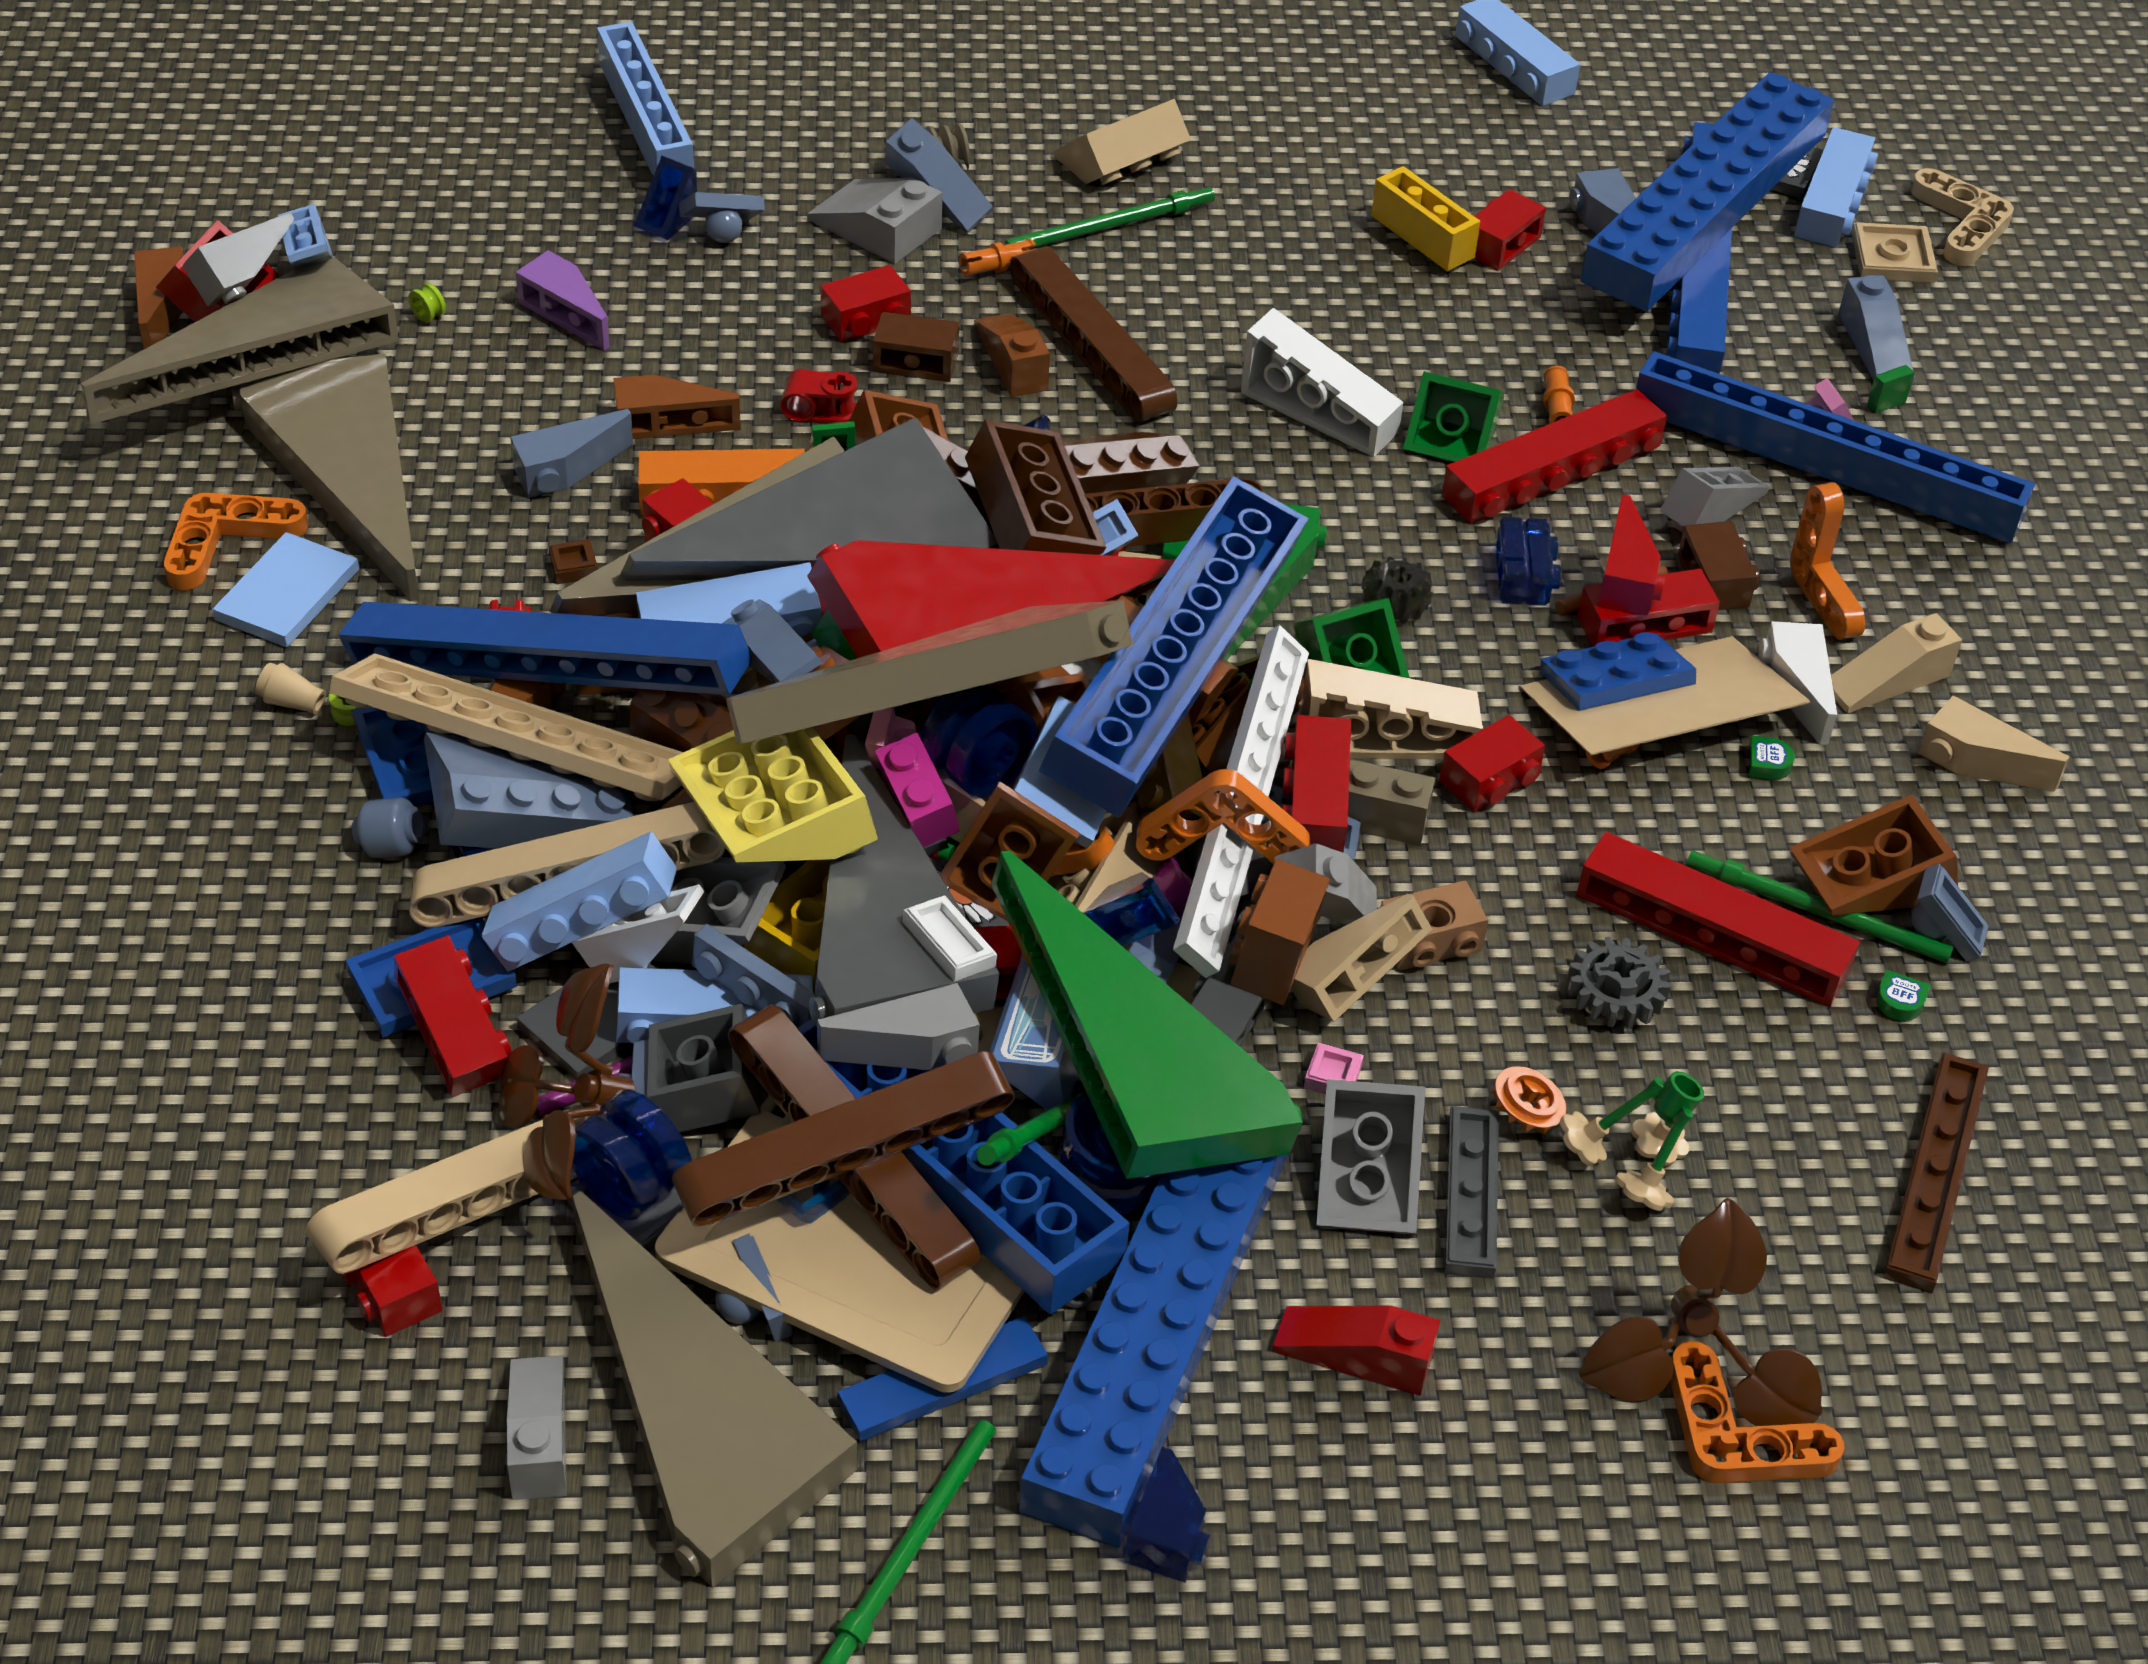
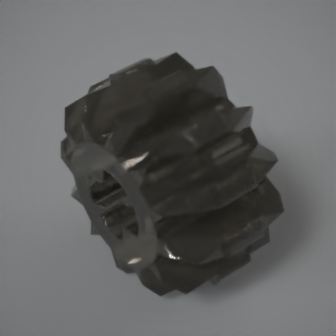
M1388 556L1385 562L1374 561L1372 567L1366 570L1365 576L1362 579L1363 602L1389 598L1394 619L1399 620L1404 625H1406L1409 618L1420 620L1422 613L1428 610V606L1431 604L1433 591H1431V573L1423 571L1422 563H1408L1407 557L1400 561Z

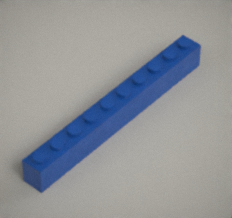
M1694 122L1692 135L1684 136L1681 155L1714 124ZM1732 228L1671 288L1673 290L1669 312L1672 313L1667 332L1669 339L1666 356L1720 374L1725 353Z
M1655 351L1652 352L1639 372L1636 389L1667 415L1666 422L1714 438L1722 443L1748 450L1761 457L1782 462L1801 471H1807L1833 480L1838 484L1870 493L1875 497L1907 506L1912 510L1941 518L1954 525L1975 530L1994 539H2000L2009 543L2013 542L2023 522L2036 484Z
M363 602L338 634L352 665L375 653L443 675L720 695L731 694L752 662V657L740 625Z

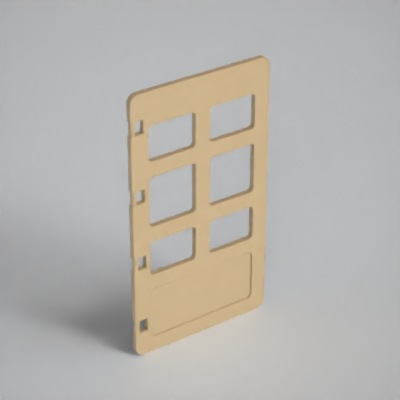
M1121 939L1117 940V942L1124 948H1126V946L1129 943ZM1177 962L1166 984L1188 1003L1192 1004L1195 999L1192 993L1201 974L1196 969ZM1004 1006L974 1013L980 1024L979 1037L981 1040L978 1043V1053L990 1050ZM769 1095L760 1107L761 1114L751 1116L728 1147L792 1122L786 1115L784 1118H781L771 1113L777 1104ZM1096 1114L1068 1156L1058 1157L1054 1154L1051 1155L1086 1186L1092 1189L1114 1155V1151ZM837 1176L704 1227L693 1226L685 1208H683L681 1212H677L655 1244L656 1259L665 1268L720 1293L737 1297L745 1304L760 1311H763L761 1307L763 1305L784 1313L783 1321L941 1392H954L966 1384L1024 1294V1291L981 1252V1261L941 1289L934 1290L918 1275ZM749 1233L750 1236H754L771 1277L769 1275L768 1277L780 1304L742 1262L734 1245V1239Z

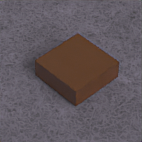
M590 539L548 546L549 557L557 584L578 581L598 570Z

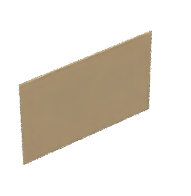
M1733 636L1675 649L1696 668V684L1580 711L1547 679L1519 685L1540 708L1590 755L1805 705L1811 702Z

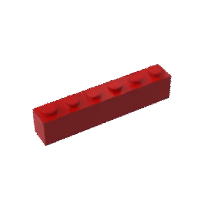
M1635 389L1446 465L1441 497L1471 525L1519 504H1524L1543 494L1556 491L1577 480L1590 477L1594 473L1611 466L1621 464L1640 454L1653 451L1661 446L1667 415L1643 393Z
M1606 831L1583 865L1576 894L1580 898L1828 1007H1831L1851 972L1860 944L1859 940L1839 931H1835Z

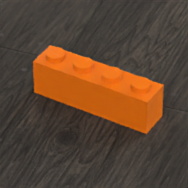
M805 450L639 451L638 488L640 515H643V498L682 478L715 504L805 453Z

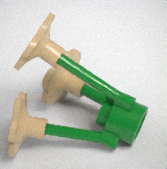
M1679 1071L1673 1072L1666 1082L1659 1077H1655L1646 1089L1604 1118L1596 1117L1591 1122H1588L1583 1114L1575 1111L1570 1115L1565 1114L1562 1116L1559 1122L1562 1130L1565 1132L1563 1139L1567 1147L1572 1152L1577 1153L1584 1164L1592 1166L1595 1163H1602L1607 1158V1153L1602 1145V1137L1609 1133V1127L1651 1098H1654L1655 1103L1653 1107L1655 1112L1648 1113L1644 1119L1636 1120L1631 1126V1134L1637 1139L1635 1143L1636 1150L1644 1157L1654 1158L1653 1163H1647L1642 1174L1628 1170L1626 1173H1618L1614 1180L1616 1184L1623 1188V1193L1628 1198L1636 1202H1643L1649 1208L1661 1211L1663 1207L1671 1208L1675 1201L1660 1183L1665 1174L1663 1166H1671L1676 1159H1683L1688 1154L1690 1146L1684 1139V1127L1694 1116L1693 1110L1704 1098V1090L1698 1081L1692 1076Z

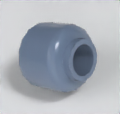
M403 797L367 801L359 810L358 817L354 818L352 822L354 841L362 846V849L369 857L375 859L402 857L413 853L418 843L422 842L425 833L424 818L420 809L414 807L408 799Z

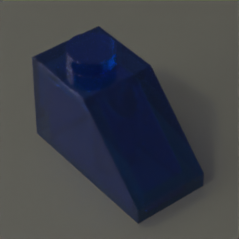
M1143 872L1107 886L1083 912L1121 946L1175 926L1180 921L1155 880Z
M1162 1447L1127 1534L1125 1563L1186 1583L1193 1563L1200 1566L1203 1565L1212 1534L1204 1532L1206 1508L1171 1449Z

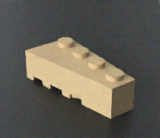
M1307 659L1300 715L1351 719L1350 759H1443L1445 750L1483 730L1477 691Z

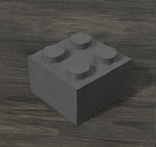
M742 1004L649 1025L647 1099L660 1124L663 1126L666 1135L761 1114L760 1083L738 1058L728 1038V1030L748 1018Z

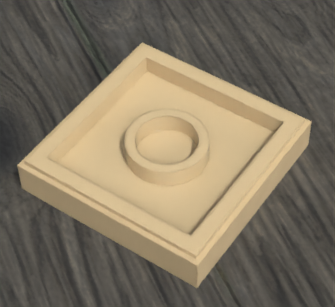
M1859 222L1853 224L1851 235L1860 277L1884 275L1886 280L1935 283L1938 270L1928 227Z

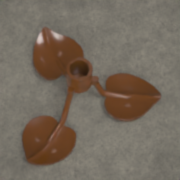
M604 963L575 973L564 985L558 1002L556 1027L561 1036L567 1037L565 1042L566 1050L594 1070L587 1074H581L576 1080L575 1085L540 1080L544 1057L538 1048L529 1045L519 1046L509 1054L502 1069V1090L499 1096L498 1108L500 1118L507 1127L517 1129L528 1124L537 1108L538 1089L574 1094L575 1100L581 1103L583 1107L569 1111L554 1110L550 1114H546L543 1117V1126L535 1128L528 1137L523 1161L525 1178L534 1191L547 1198L557 1200L573 1199L570 1185L575 1150V1123L573 1119L589 1116L604 1118L606 1114L624 1116L629 1112L634 1102L635 1085L633 1080L629 1077L612 1074L613 1066L602 1064L585 1052L596 1035L615 965Z
M1730 1198L1724 1199L1713 1212L1695 1224L1681 1242L1678 1252V1263L1684 1277L1691 1285L1680 1288L1672 1298L1671 1309L1675 1317L1668 1320L1669 1330L1666 1338L1662 1340L1661 1330L1658 1324L1651 1318L1639 1316L1626 1318L1612 1325L1594 1342L1585 1355L1579 1370V1375L1585 1383L1613 1397L1631 1402L1648 1400L1662 1392L1672 1378L1674 1365L1671 1357L1665 1350L1675 1344L1679 1330L1682 1329L1692 1337H1705L1712 1334L1741 1369L1748 1374L1747 1377L1735 1386L1733 1391L1736 1407L1748 1422L1754 1426L1806 1424L1816 1422L1822 1414L1821 1380L1817 1369L1807 1356L1791 1348L1772 1349L1764 1353L1758 1360L1756 1367H1754L1718 1325L1720 1319L1719 1311L1712 1298H1719L1723 1289L1734 1294H1746L1752 1291L1761 1281L1767 1265L1766 1248L1758 1228L1750 1216Z

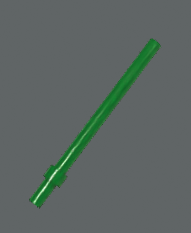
M1211 187L1188 193L1181 190L1169 193L1165 199L1006 239L1005 245L1033 239L1036 245L1029 247V249L1167 213L1175 216L1188 212L1191 207L1214 202L1215 195Z
M1692 850L1686 863L1687 867L1717 878L1736 888L1739 886L1946 964L1954 948L1953 946L1864 913L1831 915L1820 897L1745 870L1744 864L1731 859L1723 862Z
M1086 1091L1077 1094L1014 1129L1003 1128L993 1133L988 1138L987 1143L978 1148V1161L983 1165L1007 1162L1018 1156L1022 1147L1091 1110L1093 1106Z
M985 1420L977 1422L856 1609L846 1612L834 1631L836 1639L820 1664H846L855 1650L860 1651L863 1649L874 1632L873 1621L995 1435L996 1429L991 1423Z

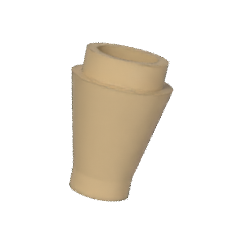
M271 662L268 663L260 673L255 688L256 694L263 697L264 703L303 710L314 715L320 711L326 698L325 690L316 687L284 663L278 665Z

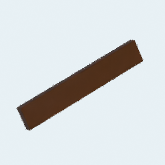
M1944 1052L1941 1054L1883 1276L1885 1279L1929 1293L1934 1291L1989 1070L1987 1065Z

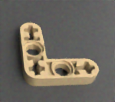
M1920 169L1915 174L1911 193L1915 198L1963 219L1949 234L1943 255L1950 263L1958 266L1972 265L2008 228L2014 207L2006 199L1936 169Z

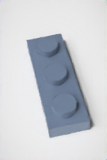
M708 924L695 934L692 966L703 977L714 980L734 993L741 1002L752 1005L758 1010L763 1009L769 1004L778 1006L796 1028L811 1019L809 1000L815 996L814 993Z

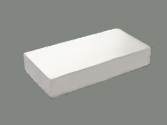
M945 895L904 909L903 924L954 982L996 966L997 953Z

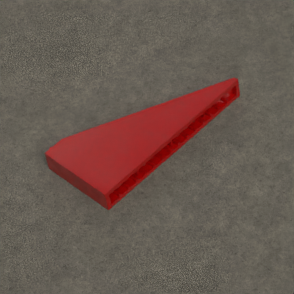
M856 540L840 547L839 543H835L821 550L816 555L817 562L807 575V578L857 658H861L1030 606L1117 601L1121 595L1136 599L1155 590L1175 560Z

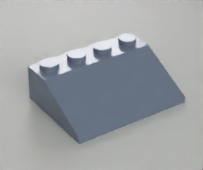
M428 732L425 734L424 742L440 845L498 849L633 816L629 791L621 787H602L595 784L590 777L578 773H559L554 771L550 764L535 759L530 761L519 760L512 757L507 750L494 746H476L471 744L467 737L461 735Z

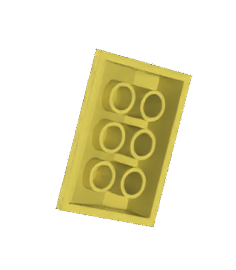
M813 727L744 744H737L733 730L668 759L670 768L736 863L837 859L846 854L854 853L861 847L878 840L864 793Z

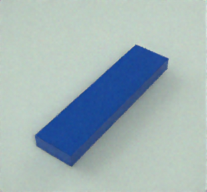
M1023 1316L1002 1326L966 1384L957 1391L941 1392L894 1370H889L837 1391L838 1403L859 1442L1046 1366L1048 1364V1354L1028 1320Z

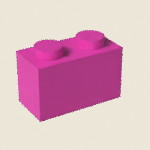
M918 733L875 750L883 780L923 848L960 832L953 803Z

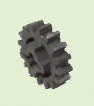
M1605 937L1602 947L1590 941L1587 944L1586 952L1577 950L1573 963H1570L1567 981L1570 982L1567 991L1568 996L1577 997L1575 1007L1578 1010L1591 1009L1590 1020L1594 1021L1600 1016L1606 1017L1608 1027H1613L1616 1020H1623L1627 1028H1632L1635 1018H1638L1644 1024L1650 1023L1652 1013L1658 1015L1662 1013L1664 1003L1667 1002L1671 984L1668 983L1669 969L1659 968L1662 957L1660 955L1651 957L1645 955L1648 947L1645 944L1637 949L1631 948L1630 939L1624 938L1621 945H1615L1610 937Z

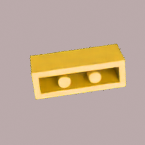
M1404 166L1376 179L1371 212L1372 217L1446 271L1475 258L1480 220Z

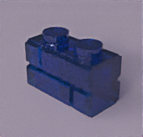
M1503 517L1499 520L1495 542L1499 600H1501L1502 604L1521 605L1522 602H1526L1527 605L1546 606L1550 603L1552 589L1558 590L1560 587L1561 566L1560 564H1553L1558 554V537L1550 536V527L1547 519L1528 518L1526 521H1523L1519 517Z

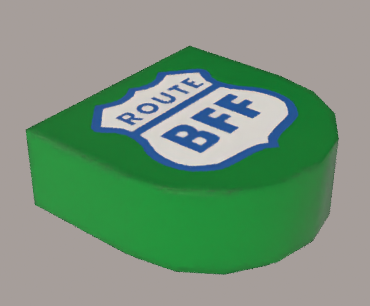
M1751 735L1749 743V777L1773 780L1788 776L1791 773L1795 759V753L1791 746L1779 739Z
M1886 969L1877 993L1876 1003L1883 1014L1894 1020H1913L1922 1012L1931 984Z

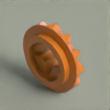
M1516 1066L1506 1068L1495 1080L1496 1082L1491 1094L1497 1099L1496 1109L1507 1112L1509 1115L1508 1123L1517 1121L1522 1125L1525 1132L1535 1128L1542 1134H1545L1551 1128L1559 1126L1560 1118L1566 1114V1103L1560 1090L1546 1076L1533 1069Z

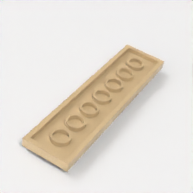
M374 653L333 675L331 679L329 693L346 698V702L350 705L357 707L371 706L386 711L387 716L396 720H414L427 724L429 730L436 733L461 735L467 737L468 741L476 746L498 747L509 751L512 757L519 760L530 761L535 759L550 764L551 768L559 773H578L592 778L595 784L602 787H621L633 791L634 795L642 800L662 801L682 786L668 763V759L683 753L681 751Z

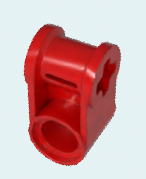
M797 369L791 372L787 378L780 402L781 412L786 418L796 422L831 424L848 422L857 405L854 399V393L858 389L857 379L854 375L843 371L823 372Z

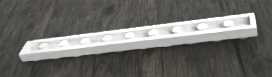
M1280 625L1266 634L1227 765V769L1234 770L1243 775L1268 797L1309 652ZM1251 814L1245 819L1251 824L1261 825L1263 815ZM1225 823L1207 833L1173 947L1177 954L1205 978L1220 970L1254 847Z

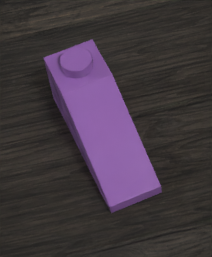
M548 250L516 271L519 304L603 351L610 347L607 315L576 265Z

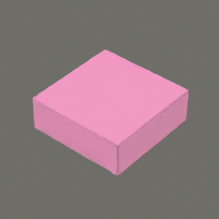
M1318 1043L1305 1077L1304 1088L1326 1094L1327 1079L1357 1081L1364 1055Z

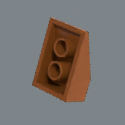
M999 782L945 865L940 876L947 887L1008 922L991 886L1001 851H1011L1048 882L1078 838L1080 832L1002 782Z
M1912 794L1789 847L1790 854L1831 915L1915 907L1919 902L1917 898L1925 869L1937 864L1943 866L1958 885L1956 854Z

